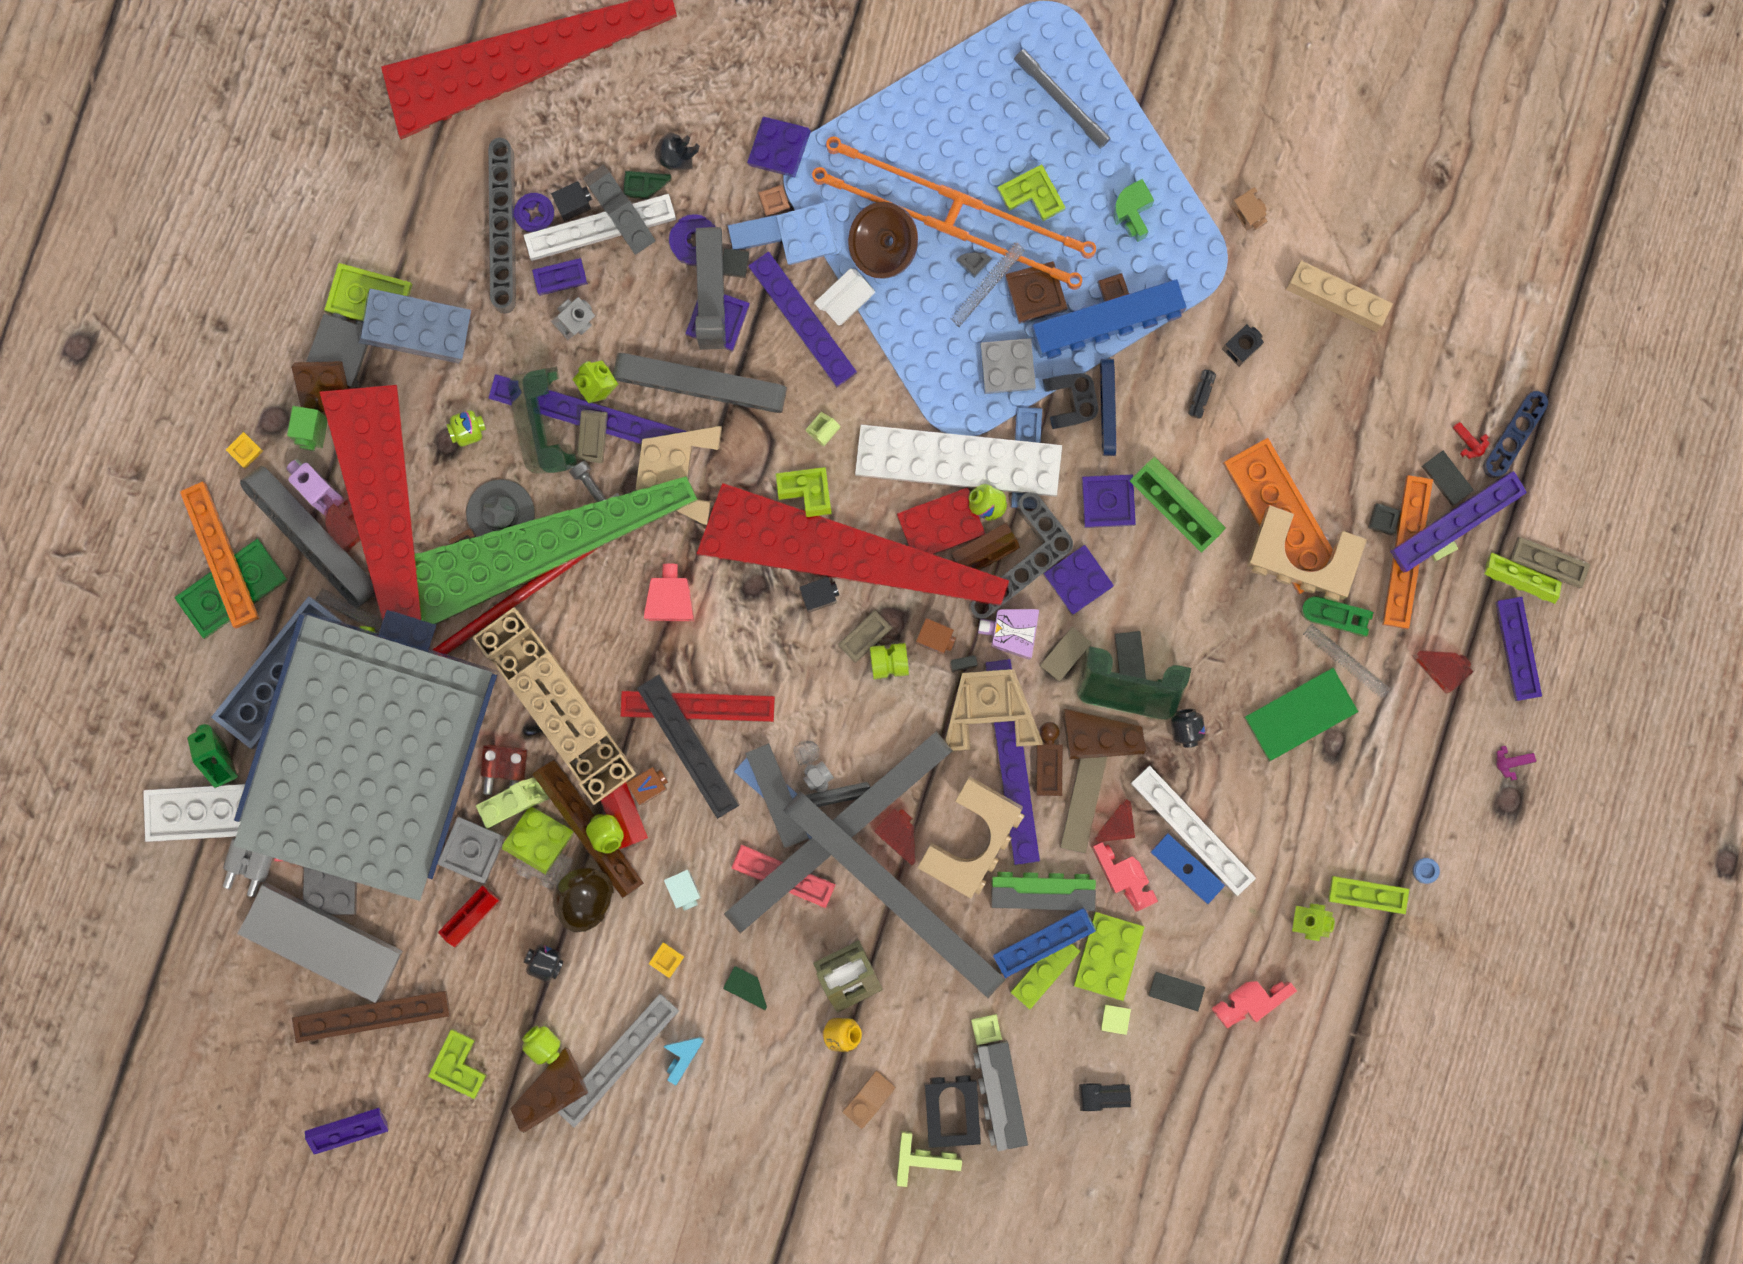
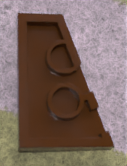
M1063 709L1069 760L1145 754L1146 746L1142 726Z

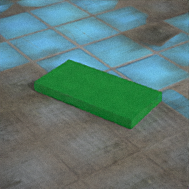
M258 538L234 555L253 604L288 581ZM211 572L174 597L203 639L208 638L230 622Z
M1331 668L1250 713L1244 719L1270 762L1359 711L1335 669Z

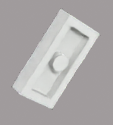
M850 268L814 303L820 310L826 311L837 325H842L875 294V290L857 270Z

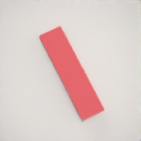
M741 845L732 869L762 881L783 862ZM809 874L789 893L826 908L836 884Z

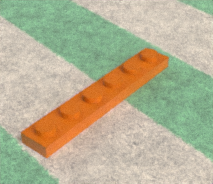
M1411 475L1406 476L1395 547L1426 527L1433 479ZM1393 557L1382 625L1409 629L1419 564L1408 572L1403 573Z
M202 481L180 491L232 626L237 629L259 619L206 483Z

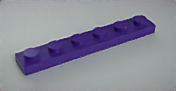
M769 251L748 265L750 271L835 387H839L857 374L850 361Z
M1514 471L1509 472L1390 552L1402 572H1408L1527 492Z

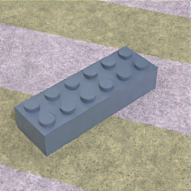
M309 596L211 716L212 719L250 749H257L299 614L309 612L343 622L317 600Z

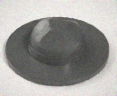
M493 480L481 485L472 494L467 505L466 517L469 528H472L478 537L486 533L532 521L535 518V509L530 495L523 487L509 480Z

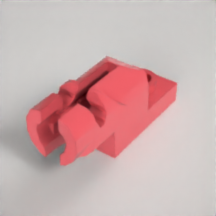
M1103 842L1092 846L1093 852L1113 893L1125 890L1126 893L1123 894L1132 904L1135 912L1158 902L1153 890L1142 891L1144 885L1149 883V880L1138 860L1131 856L1113 864L1112 860L1115 859V856L1109 845L1104 846Z
M1249 981L1228 995L1229 1000H1231V1007L1221 1001L1212 1010L1226 1028L1246 1019L1245 1015L1247 1014L1252 1021L1257 1022L1297 992L1291 982L1283 983L1280 981L1270 989L1271 994L1268 996L1257 981Z

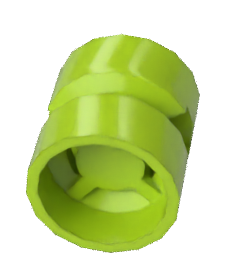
M905 643L891 644L888 649L884 645L870 647L873 680L888 678L889 674H893L895 677L909 675Z

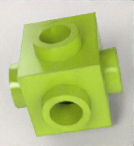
M602 360L583 363L578 368L579 372L572 379L588 403L606 399L618 386L617 381Z
M1310 903L1309 908L1296 906L1292 931L1304 933V939L1320 941L1321 937L1329 938L1335 926V919L1332 917L1333 912L1325 911V905Z

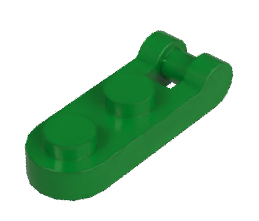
M1320 597L1308 598L1301 607L1302 616L1311 623L1349 632L1361 637H1368L1369 629L1367 627L1369 620L1373 618L1374 612ZM1353 616L1359 617L1358 625L1351 624Z

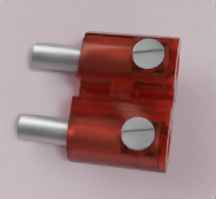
M483 745L480 776L485 777L483 794L492 795L494 778L510 780V786L525 779L527 749Z

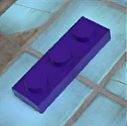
M376 1108L306 1130L305 1140L315 1155L388 1132V1123L380 1108Z

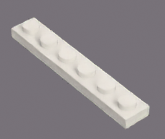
M669 194L632 204L647 228L676 220ZM602 212L525 234L524 238L530 259L533 261L618 237L621 234L607 213Z
M1148 766L1130 783L1236 896L1256 879L1151 766Z

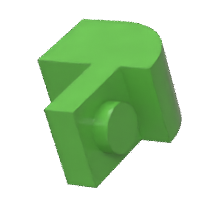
M1143 179L1123 189L1114 207L1116 225L1126 221L1124 225L1130 237L1134 236L1137 242L1145 239L1149 232L1139 213L1149 209L1154 203V199Z

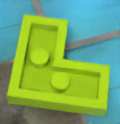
M1042 164L997 187L1008 211L1031 200L1042 221H1045L1063 212L1066 208Z
M826 467L776 473L779 500L804 497L806 517L832 514Z
M451 1029L428 1077L468 1097L476 1099L487 1075L464 1064L475 1040Z

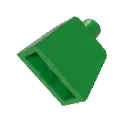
M208 724L199 725L195 733L187 738L192 761L211 785L217 788L237 778L238 775L225 742ZM213 756L215 757L217 764L212 763Z

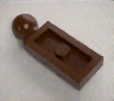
M1046 722L1039 730L1044 744L1036 745V796H1062L1063 745H1055V740L1059 737L1060 730L1055 723Z

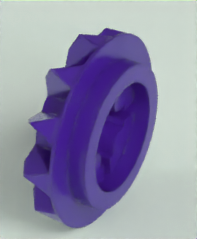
M529 193L517 201L514 208V217L517 224L526 232H536L548 228L551 222H553L555 211L551 201L546 196L540 193ZM538 206V211L543 217L536 216L531 221V215L526 210H534Z

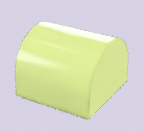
M820 412L805 431L815 441L825 446L841 426L833 418Z

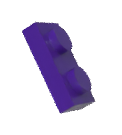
M581 258L532 270L539 296L588 284Z

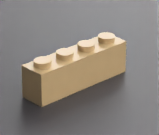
M1300 261L1286 288L1287 291L1375 332L1383 326L1393 303L1303 261Z

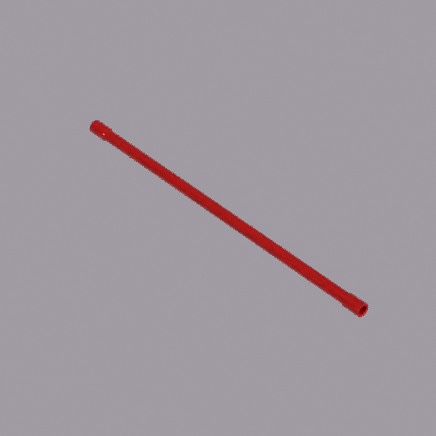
M598 548L533 578L432 650L446 655Z

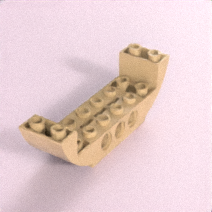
M515 607L472 637L487 659L491 660L576 776L580 782L579 786L593 805L636 775L633 767L609 731L555 657Z

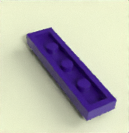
M1523 597L1496 601L1495 604L1514 700L1521 701L1542 697Z

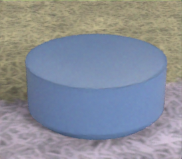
M1422 858L1414 863L1412 873L1418 882L1429 884L1437 880L1440 869L1433 859Z

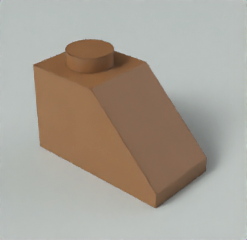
M876 1070L844 1107L842 1113L863 1129L896 1087Z

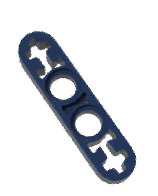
M1101 359L1102 456H1116L1114 359Z
M1533 391L1523 399L1483 464V470L1487 476L1498 478L1508 471L1548 406L1547 396L1543 392ZM1538 398V404L1541 407H1536L1531 414L1527 413L1532 406L1530 399ZM1519 417H1523L1528 421L1529 427L1526 431H1521L1516 427V420ZM1510 438L1515 442L1516 447L1514 451L1508 452L1503 448L1504 439ZM1500 455L1508 457L1509 460L1504 458L1500 462L1499 467L1501 470L1498 469L1495 472L1492 470L1493 465L1490 462L1494 463L1497 461Z

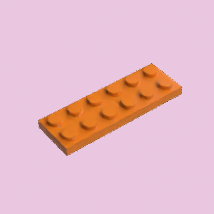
M1269 438L1225 461L1223 465L1259 527L1265 510L1269 506L1294 514L1285 539V553L1289 561L1302 571L1315 572L1323 569L1327 565L1333 549ZM1292 582L1298 595L1304 592V590L1300 589L1301 585Z

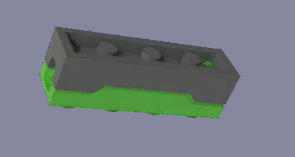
M997 872V877H991V908L1079 910L1084 907L1086 911H1095L1096 880H1090V874H1074V879H1064V874L1049 873V878H1038V873H1023V878L1013 877V872Z

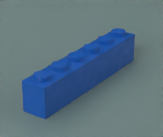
M1176 279L1033 324L1031 331L1040 358L1047 356V359H1053L1062 355L1061 351L1071 349L1072 352L1085 348V344L1093 341L1096 344L1104 343L1110 340L1109 336L1118 333L1120 337L1133 333L1134 328L1143 326L1144 329H1148L1158 325L1157 321L1166 318L1168 322L1174 321L1182 317V313L1185 312L1187 306Z

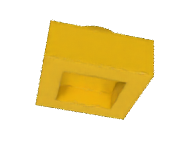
M245 432L226 449L245 469L263 452Z
M663 942L649 962V965L668 978H671L685 956Z

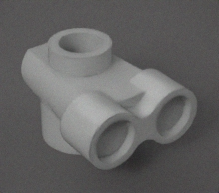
M823 761L816 766L808 765L804 771L806 776L803 777L811 791L815 788L817 792L826 791L828 789L827 782L834 778Z

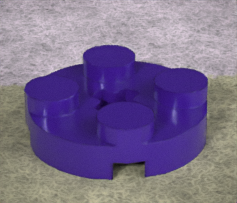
M697 214L687 215L679 219L678 223L672 227L669 234V244L672 253L679 262L690 266H697L696 246H692V243H687V240L692 238V234H696V228L716 227L706 217Z

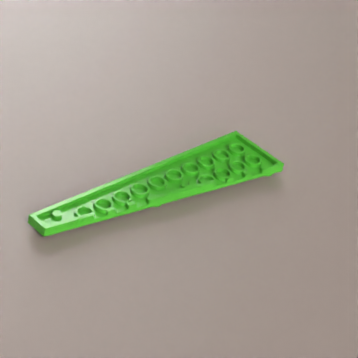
M685 476L646 489L608 498L604 501L591 503L583 507L563 511L507 527L503 530L493 531L482 536L465 539L454 544L415 554L421 619L433 624L441 623L698 501L688 477Z

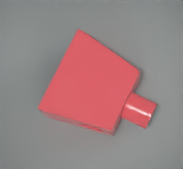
M662 564V578H651L644 612V619L646 621H694L689 582L686 578H677L678 564Z

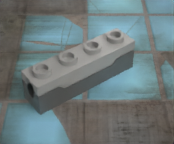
M1008 1041L977 1046L978 1052L973 1053L976 1069L981 1068L983 1078L978 1079L981 1094H986L988 1104H984L983 1108L986 1120L991 1119L993 1130H988L991 1146L996 1145L997 1151L1028 1146Z

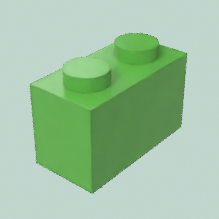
M292 406L287 436L294 441L295 445H299L300 449L315 451V447L323 448L328 423L327 417L315 409Z

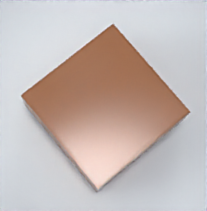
M782 185L758 192L766 217L790 210Z

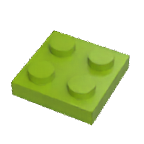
M530 807L502 844V849L546 875L573 836L574 831L534 807Z

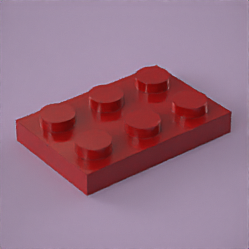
M968 487L897 513L908 546L934 555L985 535L979 516L972 513L969 508L970 492Z

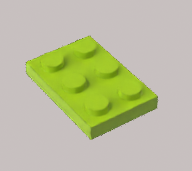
M338 263L324 311L329 314L337 313L348 319L362 322L369 289L409 297L413 284L401 279Z
M1094 912L1092 923L1096 931L1087 937L1073 986L1124 1001L1145 927Z

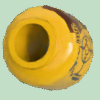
M832 1018L826 1023L823 1030L824 1043L832 1051L851 1052L856 1049L862 1038L859 1025L851 1018Z

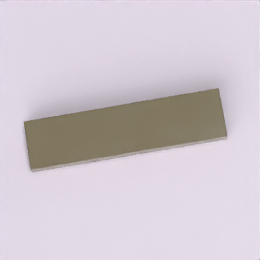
M1107 757L1080 759L1060 848L1086 853Z

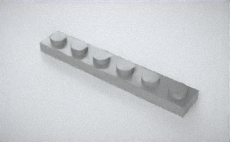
M660 993L583 1079L588 1094L557 1113L575 1128L680 1010Z

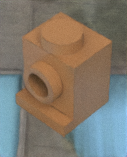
M1255 187L1233 200L1230 206L1246 231L1253 227L1257 230L1268 222L1265 218L1267 208L1260 198L1257 199L1255 197L1257 193Z

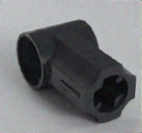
M1079 1084L1080 1111H1102L1103 1108L1131 1107L1130 1085Z

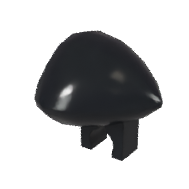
M670 132L659 140L655 148V159L658 164L669 170H689L693 168L692 157L699 152L700 146L696 143L693 147H687L686 145L690 141L688 135L682 139L679 135Z

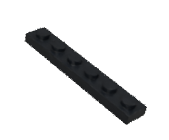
M660 674L637 687V690L716 818L718 819L737 808L740 804Z

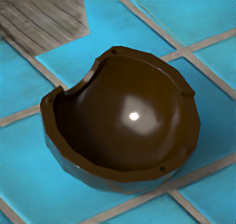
M580 868L566 874L558 882L553 894L554 914L562 925L572 932H586L596 927L603 921L604 915L610 906L612 893H614L612 881L607 874L593 868Z

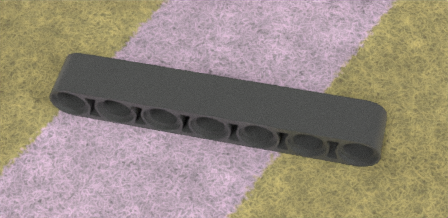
M495 138L491 141L488 148L490 300L498 312L506 314L513 311L516 306L514 151L510 143L504 138ZM499 148L508 149L504 156L499 157L495 155ZM500 172L508 173L504 181L496 180V176ZM503 196L508 198V202L505 205H496L498 198ZM507 221L508 227L505 230L500 231L496 229L499 222ZM500 246L509 247L505 255L497 254V249ZM500 271H509V276L505 280L497 279V274ZM501 295L509 296V301L505 305L497 304V300Z
M617 353L613 370V377L620 382L774 413L783 412L787 392L786 386L626 353Z
M259 466L240 480V485L249 498L349 604L359 608L375 595L371 578L264 466Z

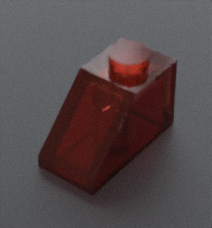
M1420 650L1412 655L1413 659L1445 694L1452 692L1473 673V670L1470 668V661L1462 654Z
M902 808L899 811L893 809L874 830V833L913 866L916 862L914 826L910 823L913 818Z

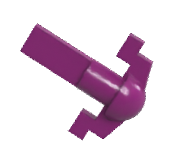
M1501 746V750L1496 752L1497 769L1501 771L1505 778L1510 777L1511 781L1516 780L1517 777L1515 772L1509 771V768L1537 762L1534 753L1505 758L1504 754H1508L1506 746Z

